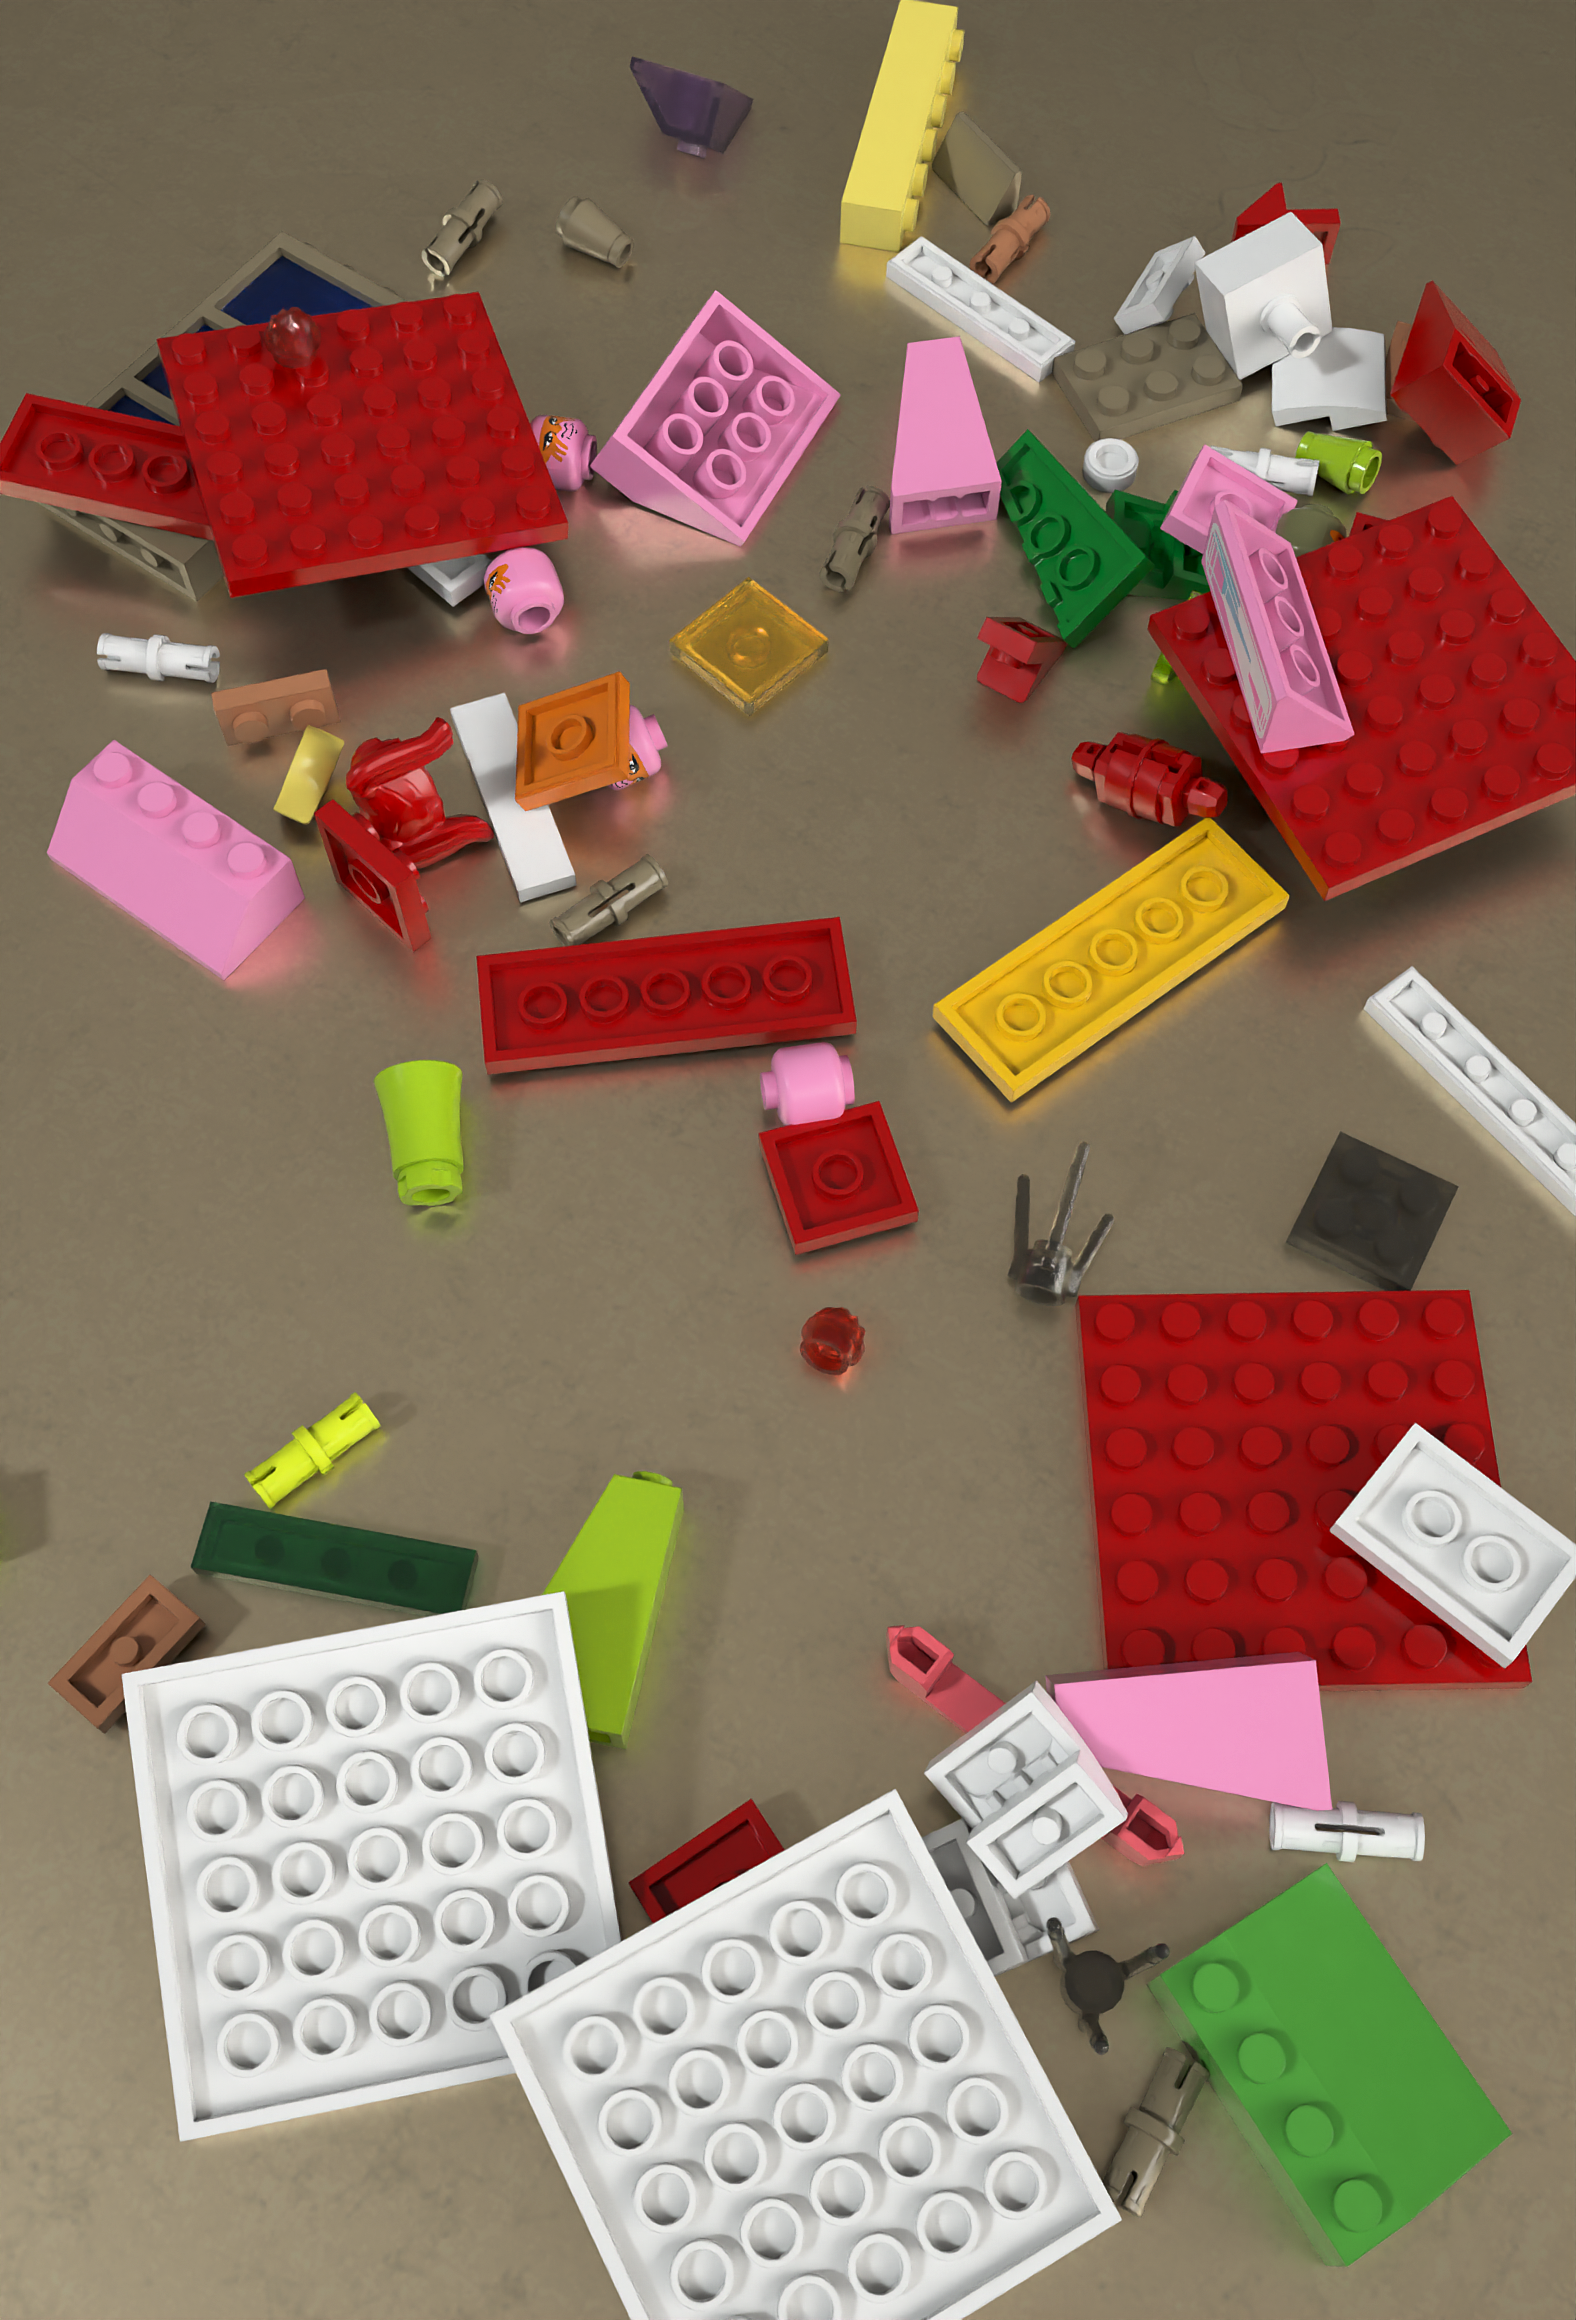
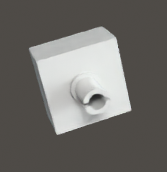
M1292 212L1194 262L1206 331L1239 380L1289 354L1294 358L1307 357L1318 347L1322 337L1333 332L1323 245Z

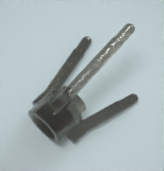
M1085 1141L1077 1145L1049 1239L1035 1241L1033 1249H1028L1030 1178L1026 1174H1022L1017 1180L1014 1254L1007 1276L1016 1280L1014 1288L1020 1296L1038 1304L1060 1306L1065 1303L1066 1296L1077 1297L1082 1277L1115 1221L1112 1214H1105L1095 1230H1093L1075 1262L1071 1261L1072 1251L1063 1245V1241L1090 1151V1145Z
M1051 1917L1047 1920L1046 1927L1054 1951L1053 1962L1063 1971L1060 1978V1993L1065 2004L1074 2013L1079 2015L1078 2027L1083 2033H1086L1094 2051L1099 2055H1104L1109 2050V2043L1099 2023V2016L1113 2009L1121 2000L1125 1988L1124 1981L1166 1959L1170 1954V1949L1168 1945L1159 1943L1119 1963L1110 1955L1100 1951H1085L1076 1955L1070 1949L1061 1921L1056 1917Z

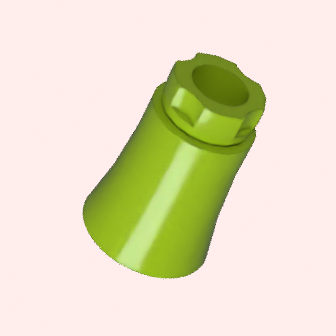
M438 1060L408 1061L390 1066L379 1072L374 1078V1085L383 1111L390 1145L393 1177L398 1181L399 1199L404 1204L410 1206L443 1205L454 1201V1198L463 1191L460 1176L464 1170L460 1130V1100L463 1074L461 1069L454 1064Z

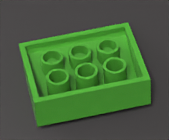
M1327 1863L1146 1984L1194 2060L1210 2072L1209 2084L1326 2266L1348 2267L1415 2218L1512 2134Z

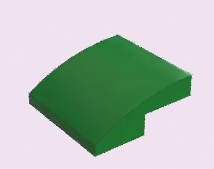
M1115 489L1106 503L1107 514L1156 565L1128 593L1129 595L1182 600L1192 599L1210 592L1201 562L1203 554L1160 529L1178 493L1177 490H1174L1167 502L1163 504Z

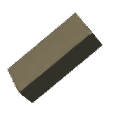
M964 112L958 113L934 157L932 169L984 224L992 225L1011 216L1017 209L1022 170Z

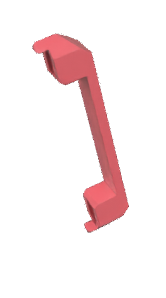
M905 1625L887 1627L886 1639L890 1673L900 1684L965 1734L1006 1704L953 1664L954 1654L951 1650L920 1626L904 1628ZM1113 1786L1128 1815L1124 1822L1101 1837V1839L1127 1859L1142 1867L1180 1859L1184 1855L1181 1835L1178 1836L1176 1821L1145 1797L1136 1794L1133 1799H1130Z

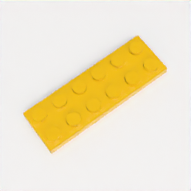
M1204 818L935 1003L932 1017L1012 1103L1285 909L1290 895L1211 818Z

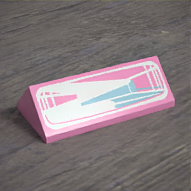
M1222 500L1214 507L1201 562L1261 754L1347 740L1355 734L1291 543L1227 500Z

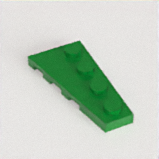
M1027 429L996 462L1002 481L1000 496L1011 521L1018 527L1024 541L1022 546L1029 562L1035 566L1042 582L1040 588L1047 604L1053 608L1059 621L1057 627L1061 636L1067 644L1075 648L1156 565L1041 441Z

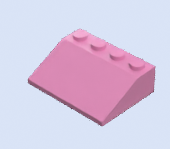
M715 290L589 467L633 502L732 544L741 546L841 394Z

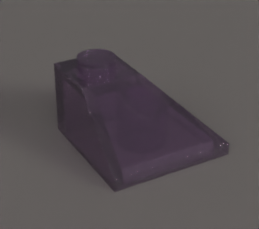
M632 56L630 69L662 134L678 140L676 150L703 159L706 157L707 149L724 154L751 110L753 99L725 83Z

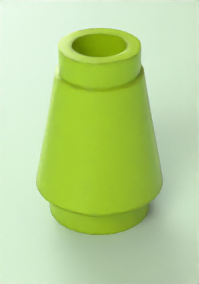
M1308 431L1298 445L1295 458L1320 460L1317 475L1349 495L1354 491L1364 494L1369 490L1379 472L1382 453L1373 449L1371 441L1316 434Z

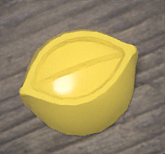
M307 725L273 810L304 825L309 824L327 789L344 746V741L328 732Z

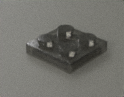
M1340 1131L1285 1243L1385 1291H1411L1459 1186Z

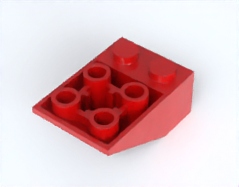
M1433 280L1428 282L1425 286L1390 395L1400 410L1409 414L1427 433L1431 442L1437 448L1442 449L1458 465L1510 439L1521 398L1493 346Z

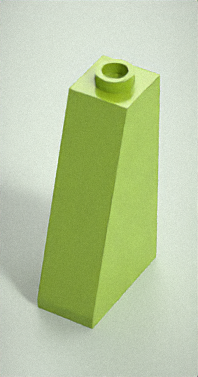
M636 1471L633 1473L632 1478L617 1474L613 1475L542 1594L547 1595L563 1591L566 1593L590 1742L626 1749L684 1512L682 1488L672 1486L673 1482L669 1478L653 1472Z

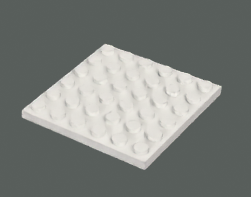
M565 1591L122 1674L180 2142L516 2073L489 2015L622 1941Z
M896 1789L891 1790L489 2015L631 2320H962L1122 2220Z

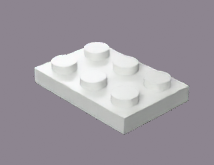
M1414 1423L1329 1530L1504 1669L1515 1660L1576 1577L1575 1543L1416 1423Z

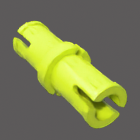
M356 1392L352 1393L347 1400L308 1429L303 1425L299 1426L291 1432L294 1437L293 1440L257 1467L243 1474L269 1509L273 1508L278 1501L318 1471L324 1476L334 1468L332 1464L334 1459L371 1431L381 1427L377 1418L366 1403H362L361 1397Z

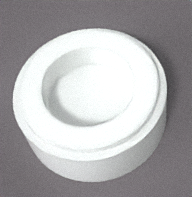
M1113 438L1098 440L1086 450L1082 469L1083 477L1092 488L1106 493H1113L1115 489L1123 491L1130 487L1135 480L1139 462L1138 454L1130 444L1122 440Z

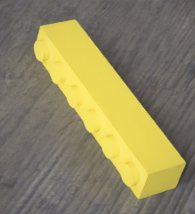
M900 0L841 201L840 243L900 252L905 231L914 232L918 213V199H914V197H923L925 192L928 164H924V161L933 162L937 142V130L933 129V127L942 128L946 110V96L942 94L951 95L955 76V63L951 61L960 62L963 49L964 30L956 29L958 7L916 0Z

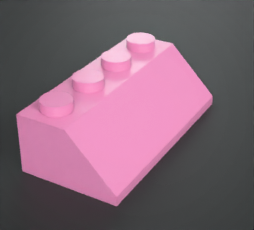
M113 740L72 778L47 851L49 858L222 980H225L305 899L291 858L117 741Z

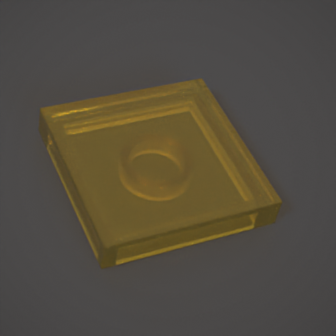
M747 577L669 640V648L673 656L745 714L751 716L828 652L829 639L754 580Z

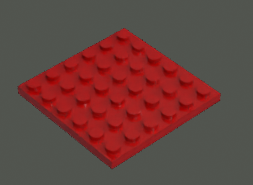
M479 292L453 294L446 297L411 302L405 301L357 310L349 309L343 312L309 317H294L288 320L240 325L233 328L185 333L178 336L156 339L160 360L230 598L568 539V520Z
M1453 496L1296 557L1355 734L1345 741L1261 754L1211 591L1150 615L1148 632L1324 901L1576 795V661Z
M1469 1290L1078 1295L1075 1309L1104 1670L1300 1652L1316 1660L1319 1692L1525 1688L1532 1683L1527 1645L1524 1646L1515 1660L1504 1669L1329 1531L1414 1423L1418 1424L1501 1487Z

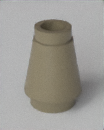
M576 196L572 197L564 205L557 218L555 232L563 238L565 246L613 264L617 268L622 267L629 259L633 251L634 240L628 237L591 199L581 200Z

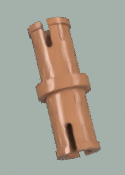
M1035 195L1026 196L1011 216L1000 220L991 230L993 235L991 239L970 260L969 265L972 271L985 278L992 270V273L986 280L994 284L1014 259L1019 260L1029 250L1030 245L1028 243L1031 238L1050 219V209L1042 198L1038 197L1028 210V207L1034 201Z

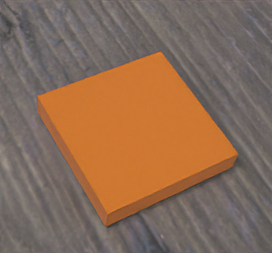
M620 671L518 706L515 801L525 811L629 779L630 683Z

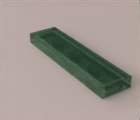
M210 1501L190 1567L196 1574L429 1617L466 1610L479 1555L473 1549Z

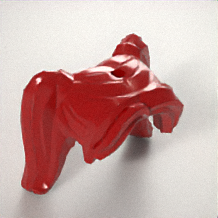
M436 717L427 731L417 737L401 741L399 737L395 739L389 738L384 741L377 737L366 740L359 745L352 755L350 770L346 774V788L351 792L353 800L359 807L360 814L376 830L380 842L391 852L395 849L403 851L417 869L439 862L469 844L489 842L494 838V830L490 824L475 815L458 814L445 817L443 801L437 792L429 771L425 768V765L441 757L454 743L451 726L439 717Z

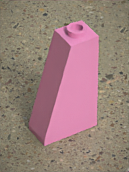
M960 336L907 343L891 484L890 533L898 534L997 520L1002 481Z
M1300 1652L1045 1675L1047 1693L1076 1729L1103 1768L1316 1811L1332 1810L1316 1660Z

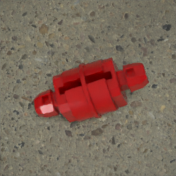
M1118 732L1108 745L1089 741L1081 742L1072 754V765L1077 774L1095 781L1098 801L1127 812L1129 816L1139 820L1145 818L1162 825L1180 826L1188 814L1206 818L1219 817L1228 803L1227 789L1221 783L1203 777L1201 757L1192 755L1187 750L1172 746L1160 738L1153 740L1135 733L1130 735Z

